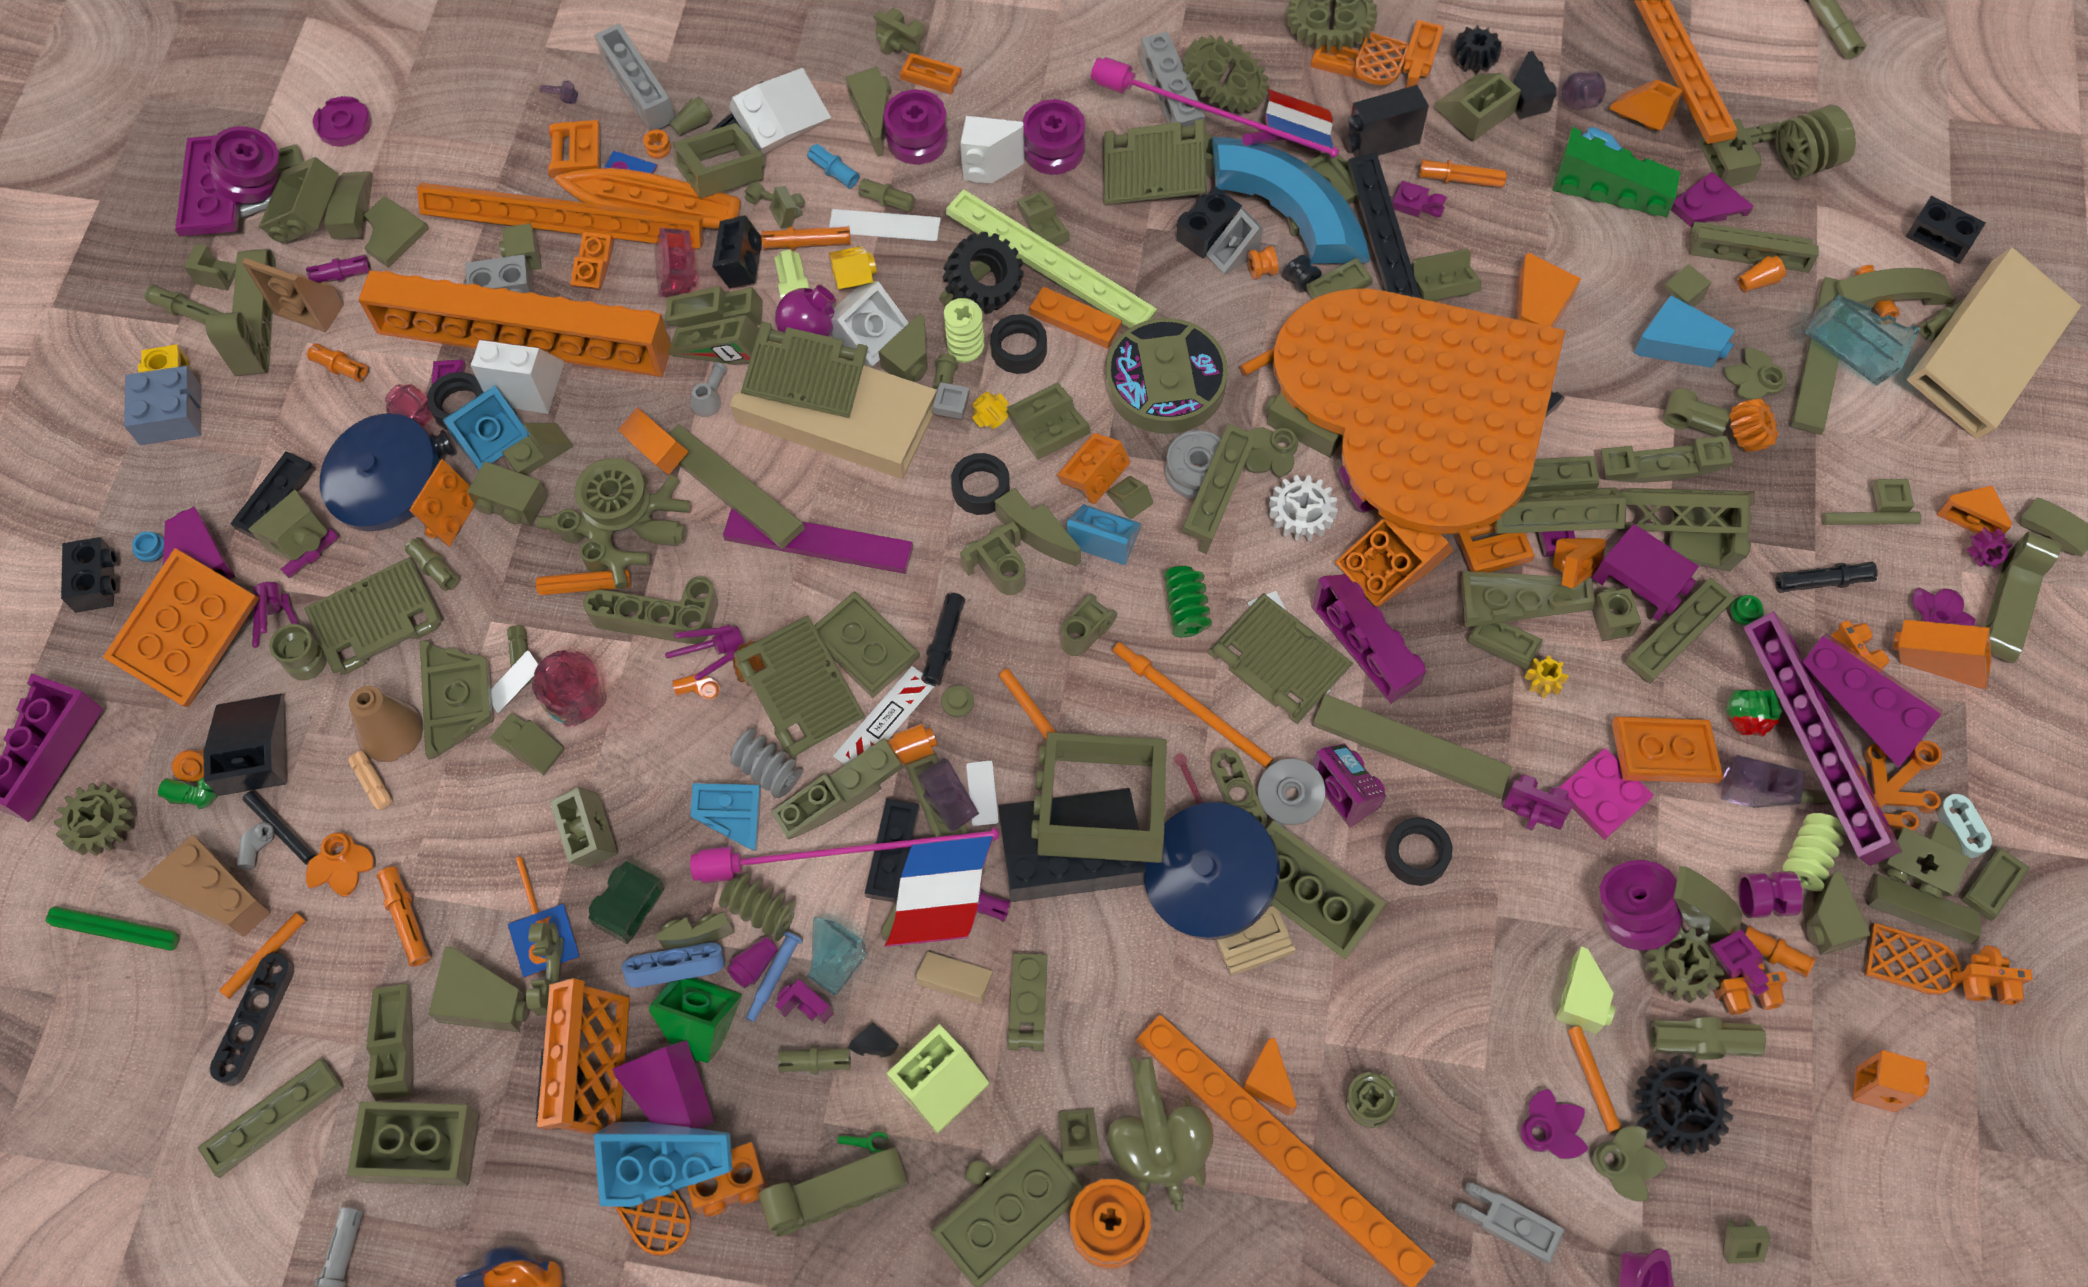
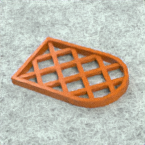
M1370 32L1369 39L1372 43L1366 44L1368 38L1365 37L1359 55L1356 58L1355 71L1366 82L1376 85H1389L1395 82L1401 74V68L1410 43ZM1388 44L1390 49L1384 50L1381 45ZM1376 46L1379 51L1372 52L1369 48ZM1364 50L1368 53V54L1362 55V53H1363ZM1395 52L1398 57L1391 58L1388 53ZM1383 55L1386 60L1380 61L1376 56ZM1372 58L1374 63L1368 64L1365 59ZM1401 60L1400 65L1398 66L1395 62ZM1390 63L1394 68L1386 69L1384 65ZM1379 66L1382 71L1375 72L1372 68ZM1367 69L1371 74L1367 75L1362 70ZM1387 75L1388 78L1381 79L1379 76Z
M1877 923L1872 924L1865 976L1930 995L1948 993L1958 985V983L1953 982V976L1950 972L1954 969L1955 971H1961V964L1956 954L1948 946L1938 941ZM1883 932L1894 934L1895 936L1887 939ZM1877 933L1883 942L1875 946ZM1900 938L1907 950L1898 954L1891 945V942ZM1907 939L1918 941L1919 943L1911 946ZM1923 945L1931 955V957L1924 961L1921 960L1915 951ZM1884 946L1893 955L1887 961H1884L1877 952V950ZM1931 946H1934L1942 951L1936 954ZM1909 953L1918 963L1910 969L1901 958ZM1947 954L1953 965L1946 968L1939 958L1940 956ZM1873 955L1879 962V965L1872 968ZM1933 960L1942 970V972L1935 976L1932 975L1926 964ZM1894 961H1897L1904 970V972L1897 976L1887 966ZM1883 968L1888 976L1875 972ZM1919 968L1929 978L1922 983H1919L1912 974L1913 971ZM1907 975L1909 979L1912 981V983L1905 982L1899 979ZM1944 975L1951 982V985L1946 989H1943L1937 982V979ZM1932 982V984L1937 990L1929 989L1924 986Z
M676 1190L672 1192L676 1199L664 1196L652 1198V1200H657L654 1214L642 1212L644 1203L638 1205L637 1211L614 1206L630 1232L633 1241L646 1253L654 1256H667L682 1247L690 1234L691 1219L686 1204L681 1200ZM662 1201L675 1204L672 1217L659 1215ZM679 1205L684 1212L686 1220L677 1218ZM624 1214L635 1215L633 1228ZM640 1216L653 1219L650 1232L637 1230ZM658 1220L670 1222L667 1235L655 1233ZM675 1223L686 1224V1230L682 1238L672 1236ZM637 1235L648 1237L646 1247L640 1242ZM653 1238L666 1240L663 1251L650 1250ZM671 1241L678 1242L674 1247L669 1249Z

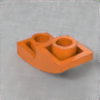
M582 232L579 257H574L571 286L601 289L614 242L612 235Z

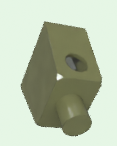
M296 490L292 491L248 529L267 551L292 561L297 560L306 551L316 550L320 544V539L327 534V529L316 513Z

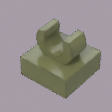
M786 186L775 187L770 210L780 229L791 227L793 219L802 216L799 206L805 205V201L801 194L790 195Z
M1747 1219L1745 1227H1735L1733 1220H1728L1725 1230L1726 1241L1723 1249L1727 1264L1764 1262L1771 1238L1766 1226H1756L1752 1219Z

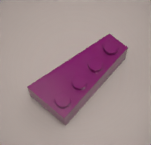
M1827 633L1820 638L1802 662L1898 768L1943 712L1941 708Z
M32 673L27 682L31 687L26 698H21L16 708L19 716L14 728H8L3 739L6 742V747L0 756V810L27 822H30L103 711V708L84 692Z

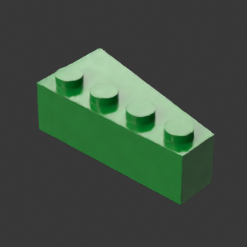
M1574 127L1571 128L1559 163L1553 191L1590 199L1595 202L1608 203L1626 209L1638 210L1652 215L1668 217L1676 198L1681 172L1648 158L1641 161L1632 155V151L1624 148L1617 151L1605 146V140L1596 136L1591 140L1582 136L1581 130Z

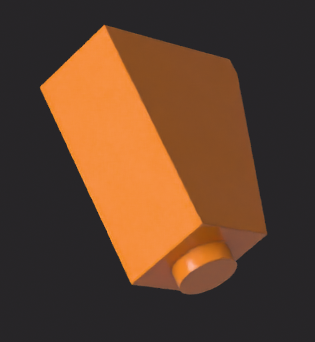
M1528 252L1519 272L1516 319L1555 327L1574 298L1581 278Z
M1904 620L1902 631H1896L1893 643L1894 651H1899L1900 664L1973 687L1987 689L1992 663L1990 630L1988 627Z

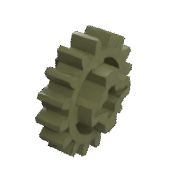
M90 783L86 792L80 787L76 788L77 796L74 799L66 796L65 800L68 805L57 808L56 811L62 814V818L54 820V824L60 828L55 833L56 836L63 840L62 844L70 850H75L83 856L87 851L97 856L101 847L111 851V842L114 840L122 843L124 839L120 833L131 830V827L126 824V820L134 818V814L128 810L132 806L131 802L125 798V795L117 788L113 789L106 783L101 788L94 783Z
M1681 927L1678 935L1668 944L1648 950L1644 955L1647 959L1652 960V962H1649L1644 967L1645 971L1654 972L1655 974L1650 983H1660L1662 985L1661 995L1668 991L1673 992V1001L1676 1002L1682 995H1685L1688 1003H1692L1697 995L1703 1000L1710 994L1709 990L1714 991L1720 985L1716 979H1720L1725 972L1717 968L1720 963L1711 953V945L1706 943L1708 934L1704 933L1698 937L1695 935L1696 930L1693 927H1690L1686 933L1683 932ZM1680 943L1677 949L1671 947L1668 950L1665 949L1671 944ZM1703 978L1702 982L1698 984L1688 985L1691 979L1698 980Z

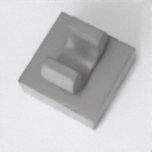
M940 382L932 407L933 414L963 420L970 396V388Z

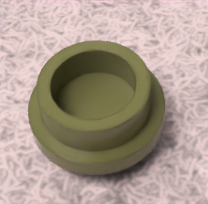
M952 686L942 695V708L952 717L960 718L966 716L974 706L973 694L964 686Z

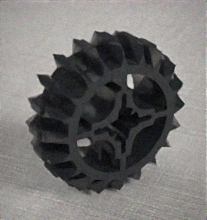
M1679 1056L1670 1059V1063L1665 1059L1659 1060L1656 1063L1657 1068L1649 1066L1645 1070L1647 1077L1641 1076L1637 1080V1084L1641 1089H1636L1632 1096L1640 1101V1103L1633 1106L1632 1111L1643 1114V1117L1637 1121V1125H1648L1650 1128L1646 1138L1651 1139L1656 1135L1659 1137L1657 1142L1658 1148L1663 1149L1670 1143L1672 1154H1678L1683 1148L1686 1156L1695 1154L1696 1149L1703 1154L1709 1150V1144L1715 1147L1721 1143L1719 1135L1724 1136L1729 1132V1128L1725 1123L1732 1121L1734 1115L1724 1110L1733 1105V1100L1723 1098L1722 1095L1728 1091V1086H1717L1715 1082L1719 1079V1074L1714 1073L1709 1077L1706 1074L1708 1070L1707 1064L1703 1063L1696 1069L1693 1058H1688L1682 1064ZM1681 1080L1688 1084L1682 1090H1678L1672 1086L1667 1088L1661 1082ZM1699 1093L1703 1095L1708 1108L1701 1103ZM1687 1095L1684 1101V1109L1686 1111L1682 1113L1680 1116H1678L1681 1111V1102L1679 1100L1683 1099ZM1657 1103L1664 1108L1666 1120L1660 1114ZM1683 1122H1688L1692 1125L1699 1124L1704 1127L1703 1131L1697 1133H1686L1677 1130L1678 1126Z

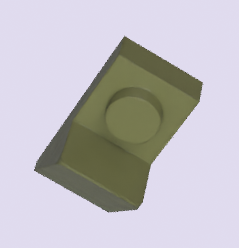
M524 423L523 426L528 436L502 451L515 472L528 475L573 446L556 423Z
M512 713L507 716L490 737L494 744L543 776L564 751L562 746L533 721L528 720L525 722Z
M1094 1108L1058 1111L1063 1163L1067 1164L1069 1168L1098 1165L1100 1151Z

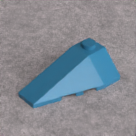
M614 1122L594 1134L600 1206L633 1207L652 1198L667 1195L677 1189L703 1182L733 1170L730 1133L652 1122Z

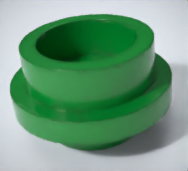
M1753 595L1740 596L1731 604L1730 614L1738 624L1746 626L1763 617V604Z

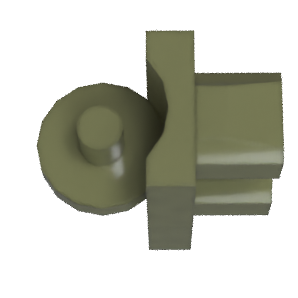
M894 7L886 14L879 10L877 11L874 19L877 21L876 39L881 41V51L890 54L895 49L918 55L921 52L920 41L925 35L924 24L915 19L906 26L904 24V15Z

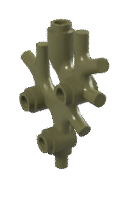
M642 475L643 480L647 485L648 477ZM669 475L656 493L649 494V505L642 518L628 528H631L638 536L650 543L678 546L679 543L683 544L686 538L685 525L680 524L679 521L653 520L650 518L651 513L656 510L690 512V500L671 498V494L680 483V480L674 475ZM565 509L559 513H554L552 517H537V528L551 529L552 533L560 534L565 542L577 543L586 536L589 540L585 541L579 549V554L586 569L589 572L605 571L609 568L613 576L615 588L617 589L625 588L628 585L624 571L628 565L649 566V553L617 550L611 543V536L614 531H604L595 528L587 522L584 516H579L575 510Z

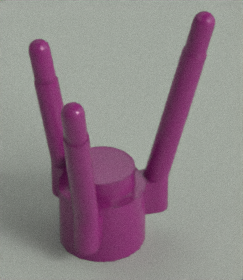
M262 582L254 587V595L258 596L259 600L254 606L252 646L257 648L259 646L260 632L262 634L267 633V615L276 614L280 611V607H283L291 624H299L290 605L289 595L281 594V588L278 583Z
M726 625L719 628L674 633L676 639L713 637L710 641L667 652L665 657L672 658L715 647L718 655L724 653V657L694 676L695 680L698 681L726 663L735 660L734 653L745 648L741 632L737 626L731 627Z

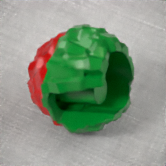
M1772 689L1768 691L1734 690L1729 698L1728 706H1726L1728 719L1736 728V731H1739L1741 735H1758L1760 737H1765L1766 733L1771 732L1775 725L1779 723V717L1783 710L1779 697L1776 696L1775 691Z

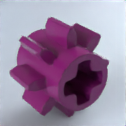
M1984 527L1975 536H1970L1972 547L1966 550L1971 557H1975L1974 561L1979 567L1987 563L1996 568L1997 564L2004 560H2009L2007 549L2013 547V544L2005 538V534L2001 529L1998 528L1993 533Z

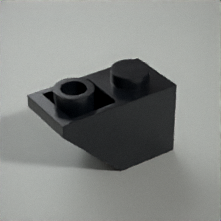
M1529 51L1513 80V84L1521 90L1515 109L1519 120L1550 112L1557 95L1556 86L1553 82H1550L1546 75L1544 64L1538 60L1534 51Z

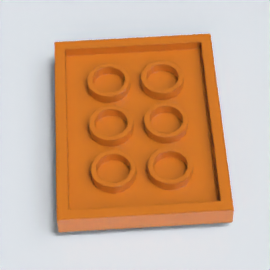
M174 548L102 658L178 704L189 707L258 602L259 597L188 554Z

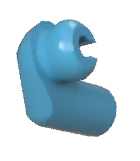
M1596 127L1588 128V131L1582 135L1591 140L1595 136L1606 141L1605 146L1617 151L1622 148L1611 134Z

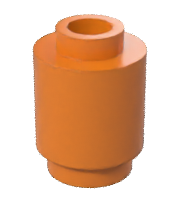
M922 723L893 734L894 738L888 740L901 762H904V765L934 754L932 747L938 745L931 727L924 729Z

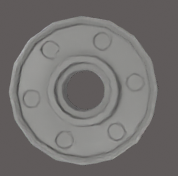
M1195 430L1185 432L1174 439L1168 449L1164 471L1167 483L1174 492L1184 498L1195 500L1221 441L1220 437L1211 432ZM1193 464H1201L1202 467H1198Z

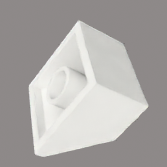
M966 116L960 143L963 180L992 184L1023 165L1025 161L1024 122Z
M879 281L859 285L834 308V316L831 319L833 324L831 334L834 338L843 340V346L857 349L858 344L867 345L868 351L864 363L873 367L880 360L878 351L907 326L909 322Z

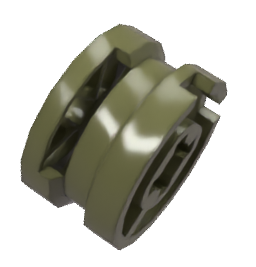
M1367 1072L1360 1074L1352 1081L1348 1089L1346 1106L1349 1115L1356 1123L1368 1128L1381 1127L1391 1120L1398 1105V1095L1393 1082L1381 1073L1373 1074Z

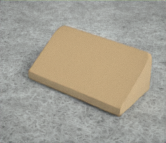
M928 951L917 973L916 983L919 986L983 1005L993 971Z

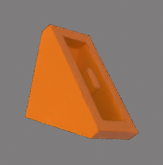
M1993 485L1951 495L1937 513V516L1976 534L1981 532L1984 527L1993 533L1999 528L2005 534L2012 525V521Z
M1274 1037L1268 1039L1243 1089L1254 1098L1288 1116L1295 1113L1297 1103L1276 1038Z

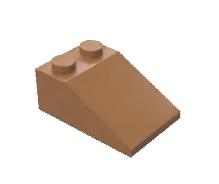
M244 258L242 264L276 316L326 333L344 306L337 294V290L326 282L318 283L300 273L292 274Z

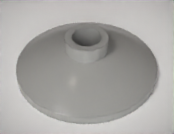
M1291 758L1275 762L1263 773L1258 786L1259 801L1265 813L1274 821L1285 825H1299L1311 820L1321 810L1325 800V784L1318 770L1316 771L1313 765L1300 759ZM1291 788L1299 791L1298 797L1293 800L1286 797L1287 791Z

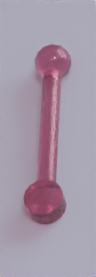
M1182 753L1176 755L1174 761L1176 765L1181 767L1197 804L1206 803L1203 802L1187 767V757Z

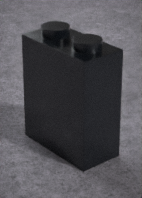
M1414 85L1354 102L1351 116L1348 117V133L1345 135L1347 150L1352 152L1354 157L1375 152L1380 156L1420 144L1429 105L1419 86Z

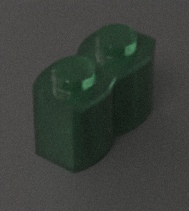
M626 861L620 868L616 867L610 874L608 889L601 896H596L591 902L588 910V919L594 927L628 944L640 929L646 915L656 905L665 886L660 878Z

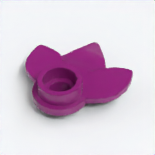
M1920 587L1914 591L1912 603L1914 608L1922 614V621L1967 626L1975 625L1976 619L1970 614L1963 612L1964 599L1957 591L1942 589L1936 595Z
M1550 1089L1537 1093L1529 1103V1117L1521 1125L1520 1136L1523 1143L1532 1151L1545 1152L1548 1150L1560 1159H1573L1583 1155L1588 1150V1146L1575 1133L1583 1122L1585 1109L1572 1104L1557 1105ZM1534 1128H1538L1543 1132V1140H1537L1533 1137L1532 1130Z

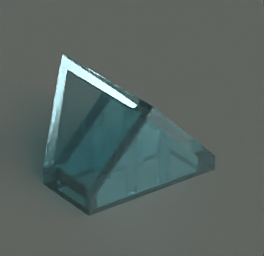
M813 917L812 962L808 978L836 996L868 954L864 941L836 921Z

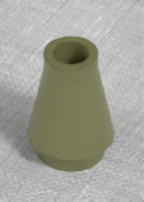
M698 96L694 100L691 98L669 124L676 134L681 136L685 132L709 122L708 118L713 114L706 103Z

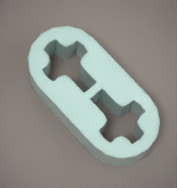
M1952 794L1941 802L1937 808L1938 818L1941 823L1950 828L1956 835L1961 845L1962 854L1970 858H1976L1986 852L1992 845V837L1973 803L1967 797L1960 794ZM1951 807L1953 809L1959 808L1962 813L1960 815L1958 813L1952 814L1949 809ZM1967 838H1977L1979 844H1969Z

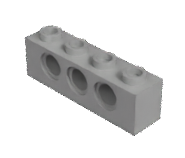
M619 23L595 34L603 61L648 130L660 129L669 125V122L675 118L670 98L621 24Z
M1164 32L1141 38L1140 62L1150 85L1198 101L1190 81L1186 79L1187 74L1183 71L1184 67L1169 33ZM1154 93L1167 124L1181 122L1183 126L1195 125V120H1205L1202 109Z

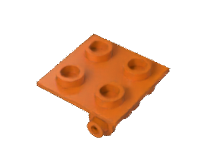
M443 459L438 463L409 511L424 524L426 529L424 534L430 539L438 537L450 547L473 510L474 503L467 493L470 485Z

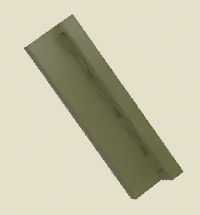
M1694 221L1691 233L1690 255L1756 265L1766 256H1778L1784 263L1786 270L1809 273L1819 256V246L1813 245V239Z
M1229 423L1182 529V533L1201 540L1198 551L1205 554L1209 550L1257 436Z
M1616 487L1525 491L1517 505L1511 507L1501 515L1499 520L1494 522V531L1496 534L1622 529L1625 523L1626 497Z
M1624 488L1620 491L1626 497V505H1638L1647 515L1640 522H1626L1625 506L1624 528L1617 530H1628L1634 523L1647 531L1750 533V507L1755 504V491ZM1646 505L1656 507L1651 511ZM1662 506H1670L1679 517L1671 524L1663 523L1654 513ZM1678 506H1685L1688 508L1683 512ZM1694 507H1703L1712 517L1702 525L1695 524L1686 514ZM1711 507H1721V509L1716 513ZM1727 508H1742L1741 526L1728 525L1719 515ZM1650 518L1654 523H1644V522L1647 521V520ZM1681 519H1683L1687 524H1677V523H1678ZM1714 520H1716L1720 525H1709V524H1711Z

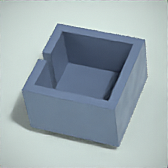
M188 366L125 375L124 427L139 445L201 436V412L198 409L201 408V384Z

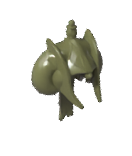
M1130 1057L1129 1061L1135 1075L1134 1084L1139 1099L1142 1119L1128 1115L1116 1119L1110 1125L1107 1134V1145L1110 1154L1121 1169L1139 1181L1140 1193L1143 1196L1147 1195L1151 1184H1164L1165 1187H1168L1169 1198L1172 1201L1171 1205H1175L1176 1211H1182V1203L1185 1202V1199H1183L1184 1193L1181 1189V1184L1193 1176L1200 1187L1205 1185V1162L1213 1146L1214 1133L1212 1123L1201 1107L1191 1104L1189 1095L1185 1096V1106L1177 1107L1167 1118L1163 1101L1161 1100L1162 1095L1158 1092L1152 1057H1143L1141 1062L1134 1057Z

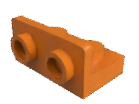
M1093 433L1057 476L1062 484L1083 491L1087 500L1092 504H1096L1129 466L1130 459L1121 441Z

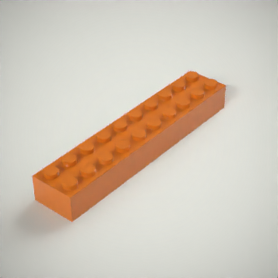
M369 270L358 298L376 333L381 335L473 349L477 348L479 340L533 347L548 352L562 359L565 363L663 377L670 355L668 351L671 343L661 313H656L652 310H634L620 305L608 306L597 304L593 301L581 302L564 297L541 296L533 292L520 293L505 288L494 289L477 284L453 283L446 279L433 280L418 275L406 276L395 274L391 271L379 272Z

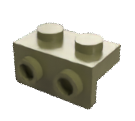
M1461 249L1414 259L1412 261V270L1421 299L1437 302L1443 298L1466 296L1470 293L1481 291V279L1470 267L1471 252L1468 249Z

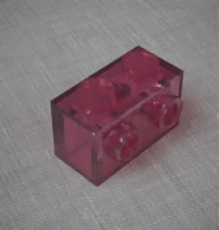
M660 228L654 251L658 296L670 297L689 293L691 287L695 288L697 281V272L693 269L695 251L694 247H691L690 231Z

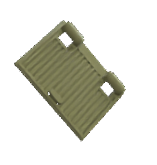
M1195 120V125L1183 126L1181 122L1128 128L1127 134L1116 135L1114 130L1104 132V205L1206 193V120ZM1195 137V139L1182 140V138ZM1128 145V147L1115 149V147Z
M761 322L741 393L850 418L868 346L858 344L857 349L843 346V340L789 327L786 328L785 332L772 329L771 323Z
M411 557L304 607L332 672H340L341 675H346L366 665V662H368L367 658L410 637L412 639H419L437 630L440 627L438 623L442 621ZM424 611L428 620L413 626L409 617ZM352 646L356 655L342 662L337 652Z
M1264 593L1208 651L1209 655L1215 660L1221 658L1229 665L1230 672L1275 708L1280 705L1290 713L1289 719L1295 724H1298L1353 665L1352 661ZM1232 645L1242 654L1238 656L1228 647ZM1291 692L1302 702L1298 704L1288 694Z
M808 615L734 653L737 668L745 682L753 688L774 726V733L782 748L792 758L865 718L864 713ZM757 654L766 667L758 673L754 671L748 660ZM797 723L805 738L795 743L787 728Z

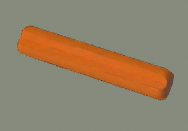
M625 569L624 571L628 583L627 587L625 588H628L631 586V574L629 570ZM610 570L539 576L536 578V590L539 595L617 589L615 588Z

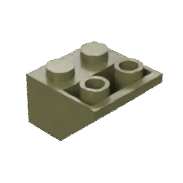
M1502 73L1479 74L1473 76L1435 102L1434 107L1472 141H1475L1515 112L1521 90Z

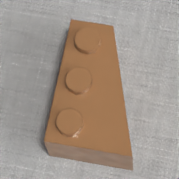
M191 835L137 882L153 895L172 902L243 937L270 914L268 909L219 858L194 835Z

